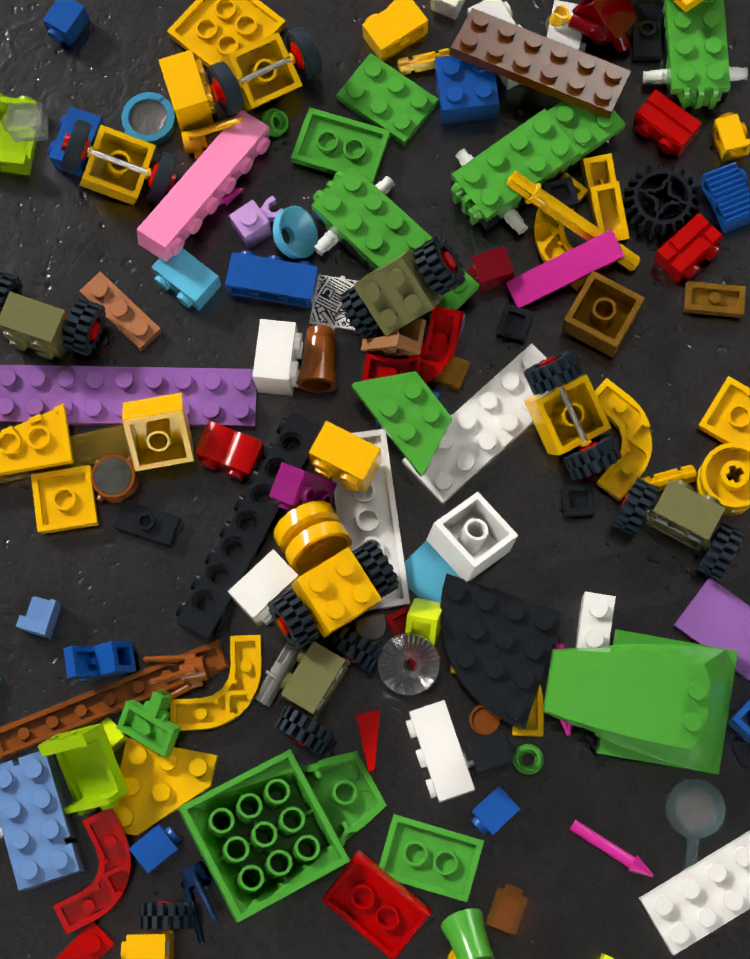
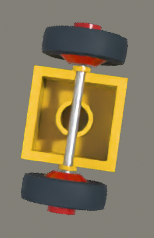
M299 26L286 33L287 49L279 32L226 55L221 59V62H217L207 68L211 93L226 114L231 115L242 109L248 112L303 86L297 71L304 79H311L322 72V61L318 47L304 27Z
M77 119L71 135L66 133L60 150L65 151L60 168L75 173L79 162L85 158L87 153L88 161L79 186L133 206L139 197L144 179H148L149 185L146 200L154 204H159L165 197L167 190L170 191L173 188L177 177L176 174H173L177 162L175 155L163 152L158 163L153 166L151 171L149 164L156 145L104 125H100L93 146L90 145L88 148L90 143L88 135L91 124Z

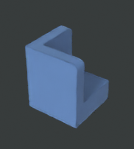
M34 596L31 599L26 617L19 615L16 627L24 632L51 639L62 604L57 600L50 599L49 601Z

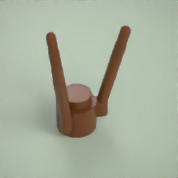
M196 653L188 655L145 656L143 658L144 662H184V664L179 665L180 671L149 680L150 685L182 678L184 683L189 682L185 686L171 692L173 695L172 699L194 688L204 686L203 681L209 680L206 660L204 656L197 657Z

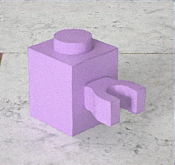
M273 195L264 202L261 208L257 206L254 200H251L229 215L232 228L248 250L272 235L270 222H273L276 215L283 210L281 208L277 212L270 211V208L277 204Z

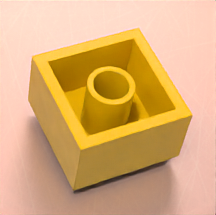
M192 50L159 59L158 61L181 133L213 124L212 114L217 113L201 59L195 60Z
M182 393L123 403L122 422L135 471L194 461L193 439Z
M328 421L324 423L309 451L311 464L315 468L314 472L327 480L333 477L341 481L340 485L352 493H357L358 490L366 493L382 463L381 448Z

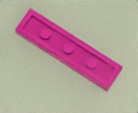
M611 229L509 280L506 284L516 306L524 308L590 275L592 270L596 272L624 258L625 255Z

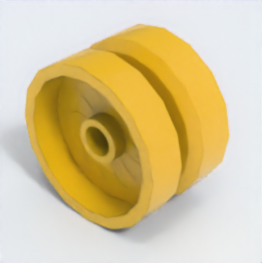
M731 442L719 445L709 452L697 471V480L695 481L697 493L702 496L708 494L721 502L720 505L725 507L722 514L724 516L743 514L750 509V447L746 444Z
M311 501L299 505L280 519L274 529V538L278 546L285 554L290 567L299 576L347 547L351 549L352 540L343 524L340 523L335 510L330 503L325 501Z

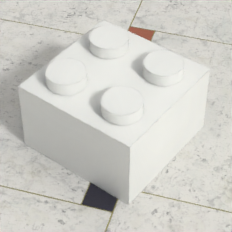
M260 319L253 369V379L258 393L293 396L294 387L299 388L296 385L300 371L298 370L299 362L297 360L302 359L304 342H302V333H298L296 322Z
M477 492L434 522L426 540L459 577L468 582L509 553L518 534Z
M273 549L228 592L236 604L258 627L263 623L268 625L273 621L272 615L268 610V602L290 589L293 592L291 584L299 575Z

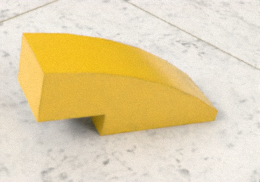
M612 153L580 160L584 184L588 189L587 198L594 225L603 232L612 229L618 241L630 239L620 184L616 180Z

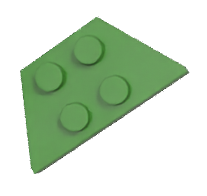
M416 371L354 382L351 387L419 476L425 475L442 437L452 422V417Z

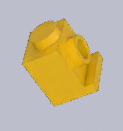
M728 112L717 117L711 133L721 162L749 155L750 138L748 139L746 125L744 122H740L738 113Z

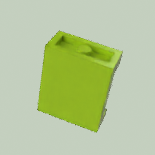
M0 94V172L30 175L42 111L37 101L30 97L10 98Z
M102 723L57 734L38 745L42 757L56 754L73 798V802L64 808L66 814L78 812V815L82 816L94 811L97 807H100L102 811L111 809L119 804V798L129 792Z

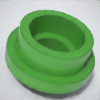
M271 108L262 115L261 122L269 126L270 137H279L287 130L289 124L288 117L283 111Z
M523 744L513 754V765L523 775H533L543 766V754L535 745ZM530 754L534 759L533 764L530 766L525 765L522 762L523 755Z

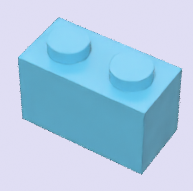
M183 248L178 255H173L167 263L159 258L151 267L155 275L154 281L167 291L170 288L177 293L176 298L187 308H190L192 305L200 311L221 287L219 276Z

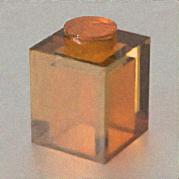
M505 884L504 889L497 887L484 924L516 935L528 898L522 896L524 890L509 884Z

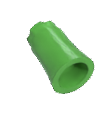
M475 908L460 910L451 914L442 922L441 929L457 959H495L489 944L481 910Z

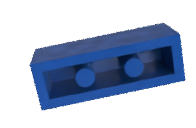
M251 251L232 252L225 287L230 295L312 309L319 270L317 266L308 261L300 260L294 263L288 262L280 256L272 255L269 258L259 257Z

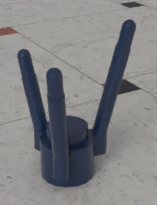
M199 861L180 872L184 880L180 884L185 891L187 902H195L193 893H199L211 920L217 922L218 917L205 889L211 886L209 880L217 888L218 886L208 867L205 868L203 862ZM195 905L194 929L199 944H203L204 937Z

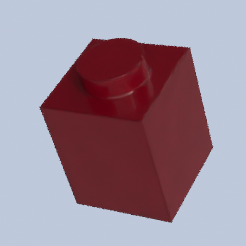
M505 246L471 256V267L467 268L468 275L479 284L480 292L505 285L506 282L514 278V270Z

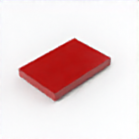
M360 850L353 856L321 898L323 903L390 959L397 958L433 912V910Z

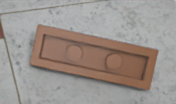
M101 271L80 290L81 295L86 300L105 307V318L141 352L162 333L161 328Z

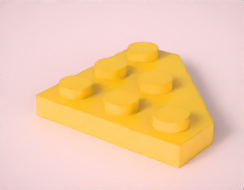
M127 738L120 771L129 792L119 798V804L113 807L125 833L140 836L149 830L150 827L177 811L178 807L211 788L218 756L174 747L171 755L163 757L137 740Z

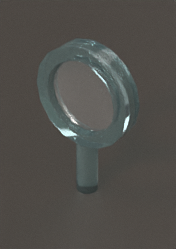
M700 779L685 780L676 785L668 794L665 804L666 818L671 827L681 836L687 837L685 869L692 867L698 862L699 839L714 834L723 824L726 813L725 801L720 791L710 782Z

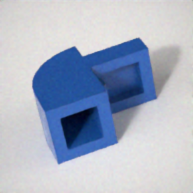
M108 641L95 646L72 645L63 648L67 679L94 681L118 677L137 671L132 641Z

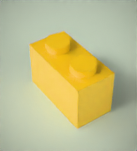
M394 0L386 10L379 14H372L362 24L363 38L376 56L384 62L427 35L428 19L413 0Z

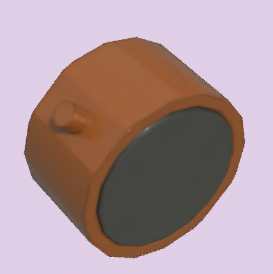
M110 454L102 457L95 463L91 470V482L93 488L99 494L96 498L101 502L104 498L110 503H121L123 499L129 500L136 493L139 486V476L137 471L134 470L130 456L125 459L121 455Z

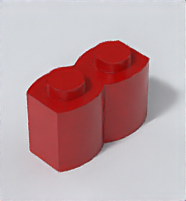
M208 421L194 454L200 459V465L211 470H215L216 467L226 469L228 476L242 481L244 477L250 479L252 473L257 468L265 445L254 437Z

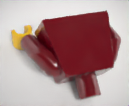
M582 0L572 10L573 16L569 15L568 7L559 5L549 18V23L552 26L559 28L566 22L569 24V28L583 33L597 46L612 42L617 53L623 52L632 46L626 31L637 19L631 0Z

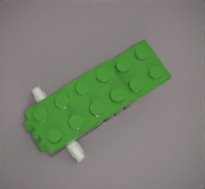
M661 0L665 69L643 71V84H666L667 98L684 110L687 107L691 113L700 112L703 106H707L708 109H714L715 105L726 101L731 87L730 81L747 80L748 77L747 67L729 66L724 0H704L686 13L673 0Z
M561 101L548 111L543 109L475 158L471 154L469 155L466 149L460 150L456 154V158H458L462 167L451 174L450 191L452 193V200L455 204L462 205L461 211L463 216L469 219L473 226L482 225L487 231L505 219L506 223L520 235L528 229V226H526L516 210L525 204V198L506 186L509 176L516 170L534 184L540 183L543 185L544 183L558 180L565 173H569L576 168L579 160L625 129L626 123L615 110H613L610 119Z
M352 165L346 172L342 170L336 172L333 177L334 180L329 181L325 189L318 190L313 195L314 203L311 205L313 218L328 231L314 246V250L320 256L339 242L365 266H369L371 271H374L406 250L412 248L414 251L432 239L425 230L386 196L395 185L388 176L374 185ZM465 272L464 283L442 295L443 299L437 306L458 310L479 289V284ZM432 310L424 314L429 321Z

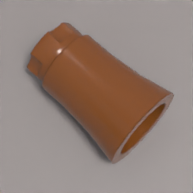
M319 325L310 326L307 329L301 367L296 381V385L302 390L314 393H327L337 389L336 332L331 327Z

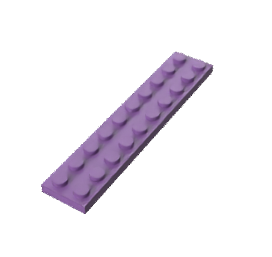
M0 365V424L19 425L28 421V418L37 414L47 413L54 410V407L64 403L67 411L68 425L123 426L122 410L124 402L182 393L190 428H206L208 421L228 428L256 429L258 391L253 379V369Z

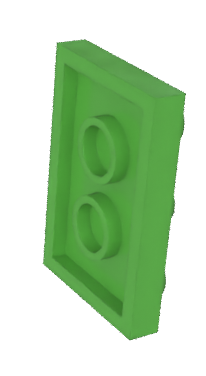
M372 53L367 56L336 95L339 102L374 126L390 130V137L403 146L409 142L436 108L439 101L438 98Z
M309 107L292 153L291 161L292 163L333 175L339 170L346 172L353 165L374 184L391 136V131Z
M394 814L379 867L400 883L468 902L484 840Z

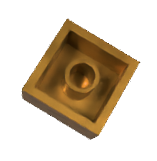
M592 270L564 319L562 331L614 358L639 314L645 297Z

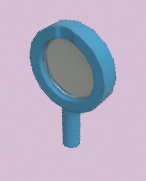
M153 92L140 93L132 97L124 106L121 115L125 134L154 145H159L166 141L174 132L176 125L175 111L169 100L161 94Z

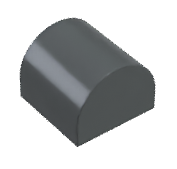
M381 612L355 619L357 633L374 644L382 641L386 636L387 624L384 613L382 614Z

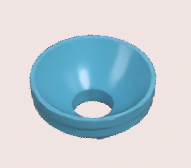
M290 206L280 211L273 223V241L283 254L292 259H302L312 255L315 251L314 246L318 243V230L312 216L299 206ZM282 229H285L289 234V244L285 243L282 238Z

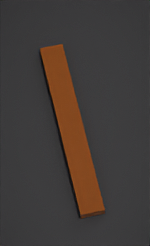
M219 639L180 654L196 653L197 657L204 656L208 666L209 677L230 669ZM184 662L155 664L1 726L0 760L3 761L35 748L57 734L87 727L107 717L119 714L123 711L128 700L134 699L144 704L145 701H150L153 691L164 689L171 693L185 686L189 682L184 683L182 678L154 685L149 684L150 679L180 671L179 665L184 664Z

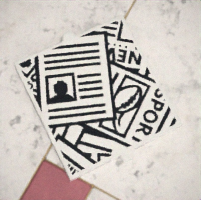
M319 275L309 323L328 326L333 331L336 328L355 331V327H351L349 324L351 322L349 318L346 319L344 315L346 311L342 310L341 305L343 303L340 301L342 293L352 288L358 281L345 279V276L337 278Z

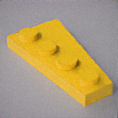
M64 403L54 407V410L42 415L37 414L28 418L29 420L14 427H7L0 432V476L74 463L67 411Z

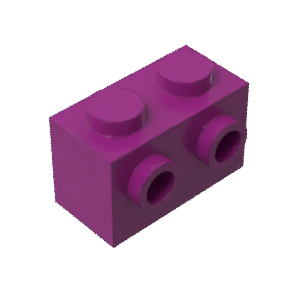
M282 462L269 497L279 500L278 507L288 511L311 501H325L332 504V496L337 483Z

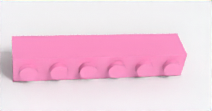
M240 110L233 118H242L243 122L223 129L137 228L138 245L166 263L173 255L176 256L180 253L185 240L190 234L194 235L198 232L202 225V220L208 214L211 215L215 212L220 199L225 193L230 194L237 179L242 174H247L250 171L255 158L267 151L270 145L269 126L244 110Z

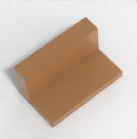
M423 318L415 319L388 336L383 334L382 337L363 339L361 351L392 358L419 355L426 320Z

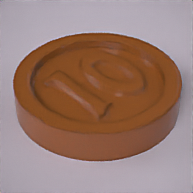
M482 705L476 706L469 716L470 727L479 735L494 733L500 723V719L492 715Z

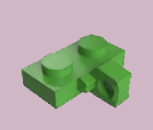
M162 689L160 691H153L150 701H145L144 705L134 699L126 701L117 729L163 757L171 755L181 727L168 720L170 713L167 709L170 706L173 695Z

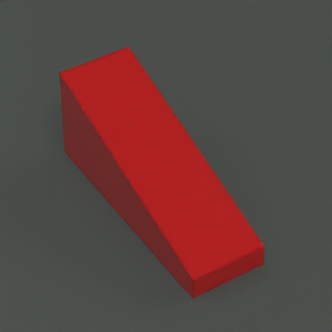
M380 709L356 715L369 773L375 772Z

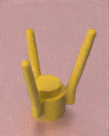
M233 116L202 128L182 132L186 154L194 153L195 159H198L203 154L204 148L209 147L208 134L243 122V119H233L235 117Z

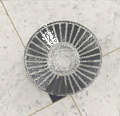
M404 633L391 638L383 646V651L378 658V671L382 681L389 689L402 695H416L427 690L435 682L439 673L440 660L436 648L428 639L418 634ZM409 659H413L416 663L415 668L411 671L405 668V662Z

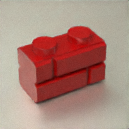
M656 89L637 110L633 125H635V130L645 138L650 136L658 142V147L664 153L669 155L673 153L679 157L698 135L702 122Z
M697 214L686 226L682 227L656 251L654 261L676 283H679L684 278L690 280L701 269L699 264L705 258L711 261L721 251L722 248L719 246L723 236L701 214Z

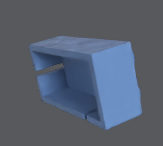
M40 751L18 758L19 762L11 760L0 764V825L19 891H28L86 871L79 844H66L65 839L72 840L77 837L71 816L64 811V808L68 805L54 756L52 754L42 757Z

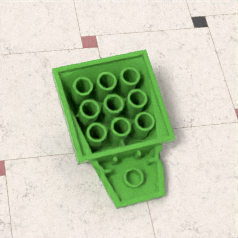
M615 630L613 645H609L607 648L553 649L542 712L571 725L594 732L595 736L598 737L595 753L719 774L738 651L623 630Z
M291 749L181 805L178 807V811L236 923H239L350 862L343 849L345 842L354 833H357L387 805L357 751L325 758L317 763L304 766L303 764H298Z

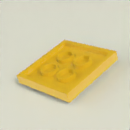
M195 0L167 30L168 37L186 51L192 50L193 56L196 59H201V62L209 67L217 62H221L222 58L236 50L277 32L280 33L286 27V20L260 0Z

